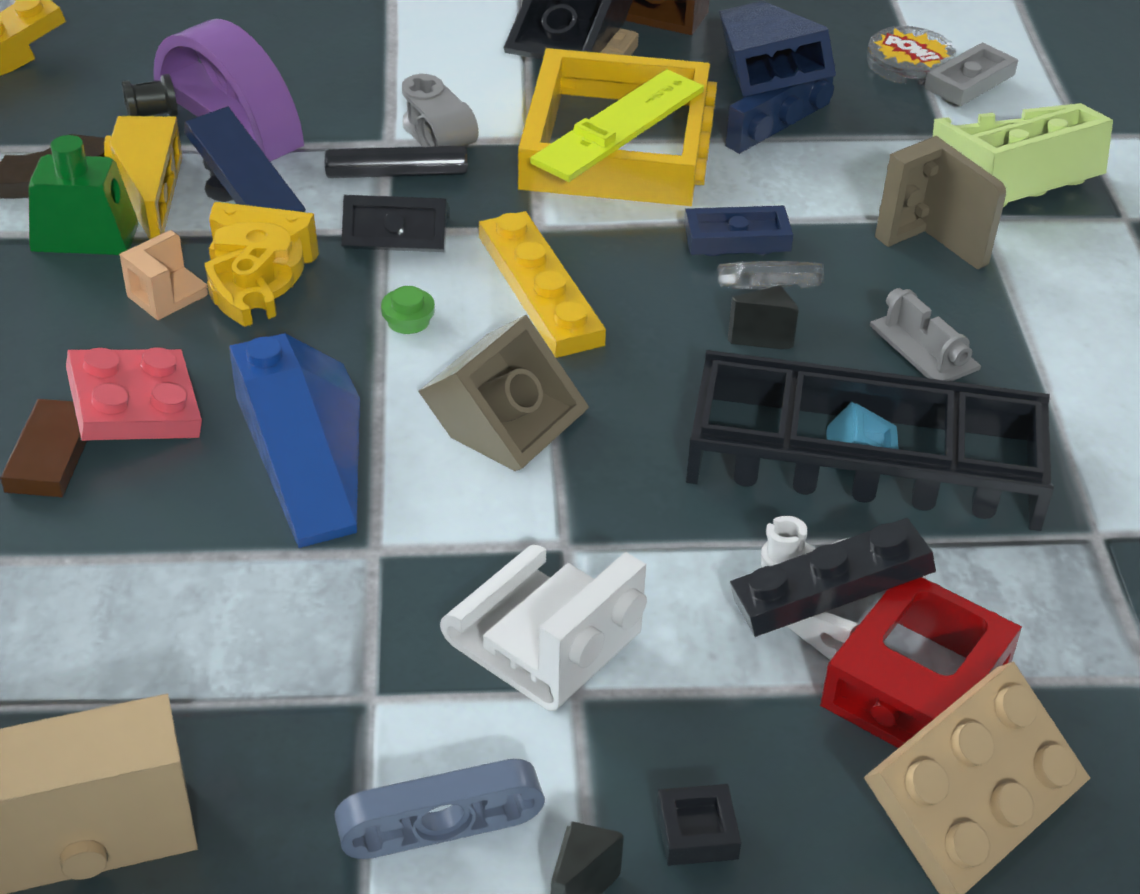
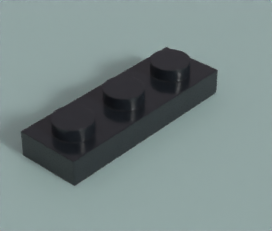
M904 518L893 523L881 524L871 531L843 541L820 546L812 552L779 564L761 567L751 574L731 580L730 585L735 603L754 637L929 575L936 572L933 551L909 519Z

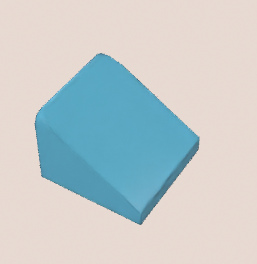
M851 402L827 426V440L899 449L897 426L857 403Z

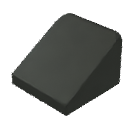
M781 285L732 297L728 330L729 342L737 345L774 349L793 348L798 319L796 303Z
M572 821L571 825L566 828L553 872L551 894L603 893L621 873L623 834L615 830Z

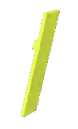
M666 69L592 118H584L576 123L572 131L531 156L530 163L570 182L703 93L704 85Z

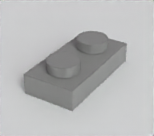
M982 42L927 72L925 89L941 96L948 103L962 106L1013 77L1016 73L1018 59Z

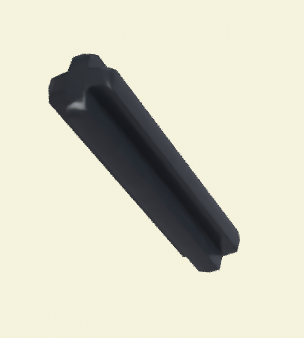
M464 146L329 149L325 152L324 163L325 172L329 178L462 175L467 173L468 152Z

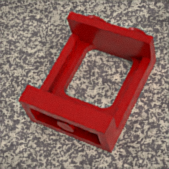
M923 577L895 586L884 593L828 662L820 706L889 744L900 748L996 667L1012 662L1022 626ZM900 624L966 659L954 674L941 675L888 648L884 641L896 625Z

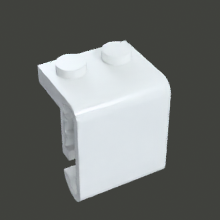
M530 545L447 613L440 621L441 631L446 640L460 652L543 708L555 711L641 632L642 616L647 604V597L644 594L646 564L627 552H624L595 579L570 563L563 566L552 577H548L538 570L546 562V548L539 545Z

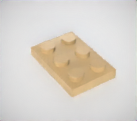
M1013 661L996 667L869 772L864 779L938 893L965 894L1080 789L1090 777Z

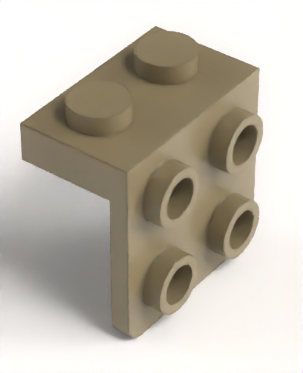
M938 136L891 153L879 208L875 238L887 247H890L922 232H927L974 268L980 269L985 267L990 262L1006 197L1005 185Z

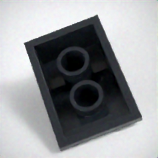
M523 0L504 44V51L508 54L542 60L546 48L601 53L624 24L633 0Z

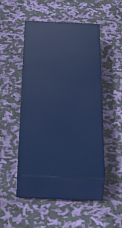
M229 106L185 121V135L236 204L305 212L306 208Z

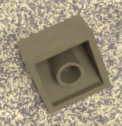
M527 315L488 333L418 391L452 439L513 471L524 468L589 408Z

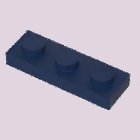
M834 76L750 95L730 105L726 147L740 154L830 104L834 93Z

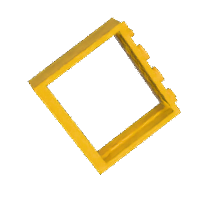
M546 48L518 148V190L692 206L695 185L705 184L706 165L715 109L717 82L709 81L710 63ZM666 69L704 85V92L684 105L689 106L682 156L616 150L570 182L530 163L531 156L551 144L550 139L562 94L620 100Z

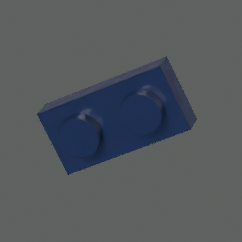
M785 205L685 208L684 228L691 255L719 256L721 254L734 253L764 255L772 252H791L793 232Z

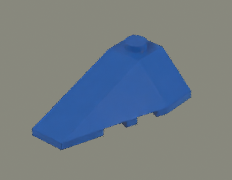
M286 333L270 337H258L248 342L230 345L236 399L298 548L357 533L360 397L344 364Z

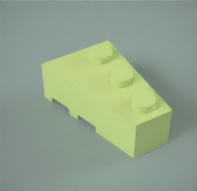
M1081 103L1022 109L1021 119L995 121L996 115L994 113L978 114V123L953 125L949 117L934 119L933 137L938 136L1005 185L1006 197L1003 207L1008 202L1028 196H1042L1049 190L1065 185L1082 184L1086 179L1106 174L1113 119Z

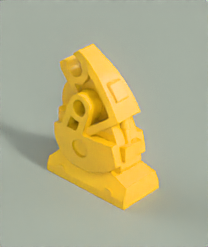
M214 202L209 216L213 238L209 247L210 261L204 263L211 299L224 314L244 327L253 324L251 309L254 308L266 310L268 319L276 317L275 298L283 295L293 287L303 272L304 263L315 261L319 255L314 213Z

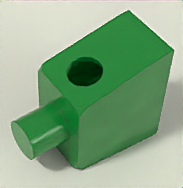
M64 135L55 138L50 144L52 155L47 154L40 157L29 183L30 251L120 255L129 250L138 228V220L116 161L110 157L85 156L83 141L78 136Z

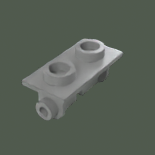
M896 288L891 291L886 299V304L889 306L887 316L870 322L872 329L929 379L954 381L981 368V365L971 357L972 349L969 347V339L963 334L956 332L939 316L930 319L932 310L919 300L916 293L910 289Z

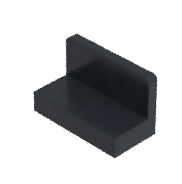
M344 195L341 246L344 249L445 252L447 219L450 218V207L446 198Z

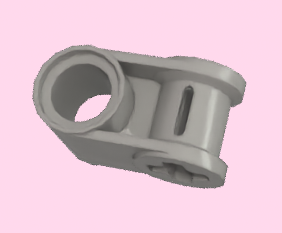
M415 74L407 77L402 82V94L407 100V112L403 115V128L422 147L466 146L477 141L479 134L478 124L472 109L449 90L440 78L430 74Z

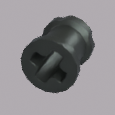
M169 74L161 75L160 80L131 84L129 80L122 81L123 96L128 116H150L168 113L170 117L178 116L176 96Z

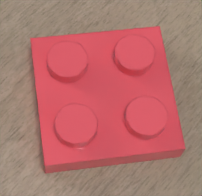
M156 347L147 350H110L107 348L68 350L66 370L82 441L199 438L202 418L182 349Z

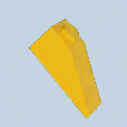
M118 116L112 135L105 137L104 155L116 161L136 217L150 240L165 231L182 162L177 117Z

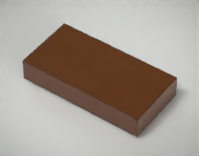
M37 399L1 474L0 479L4 493L63 497L87 440H81L73 401Z

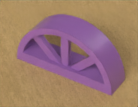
M210 19L171 35L161 42L154 60V81L160 80L161 75L169 74L173 83L176 102L197 117L229 106L270 162L304 146L299 116L282 76L263 48L242 28L223 19Z

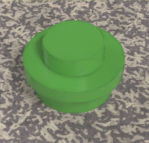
M402 286L385 295L381 302V313L393 331L401 334H415L428 327L430 319L435 313V302L433 297L424 290L414 286Z

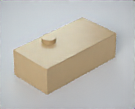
M168 693L0 729V894H9L69 879H88L104 871L198 850Z

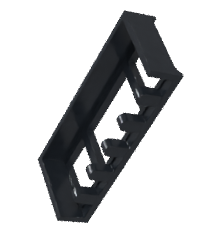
M706 350L697 408L690 437L686 483L698 484L704 450L736 455L734 480L737 484L744 487L756 484L760 458L796 463L793 488L797 493L803 495L811 494L816 490L820 466L853 470L855 473L852 496L855 500L862 503L871 502L875 499L880 474L914 479L912 505L921 511H928L935 507L941 482L974 487L972 513L980 519H989L996 514L1002 491L1028 494L1029 530L1041 531L1054 489L1051 483L1048 407L1050 394ZM713 399L782 408L779 433L709 424ZM851 402L857 403L890 423L945 430L944 455L797 436L799 411L838 416ZM965 433L1026 440L1028 466L965 458Z

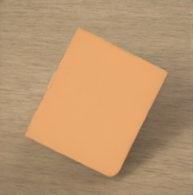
M168 230L120 254L127 297L157 321L208 295L207 284L184 267L180 236L172 230Z

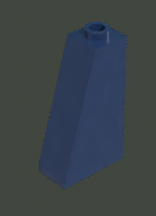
M764 1L719 11L727 53L743 97L836 76L829 30L826 26Z

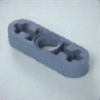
M506 759L360 791L343 800L336 808L334 817L344 853L352 858L371 859L523 824L542 810L545 797L535 768L530 762L523 759ZM451 805L450 807L440 811L429 812L441 806Z

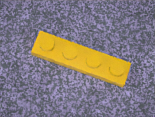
M526 211L506 213L496 218L479 221V239L556 358L605 346L606 328Z

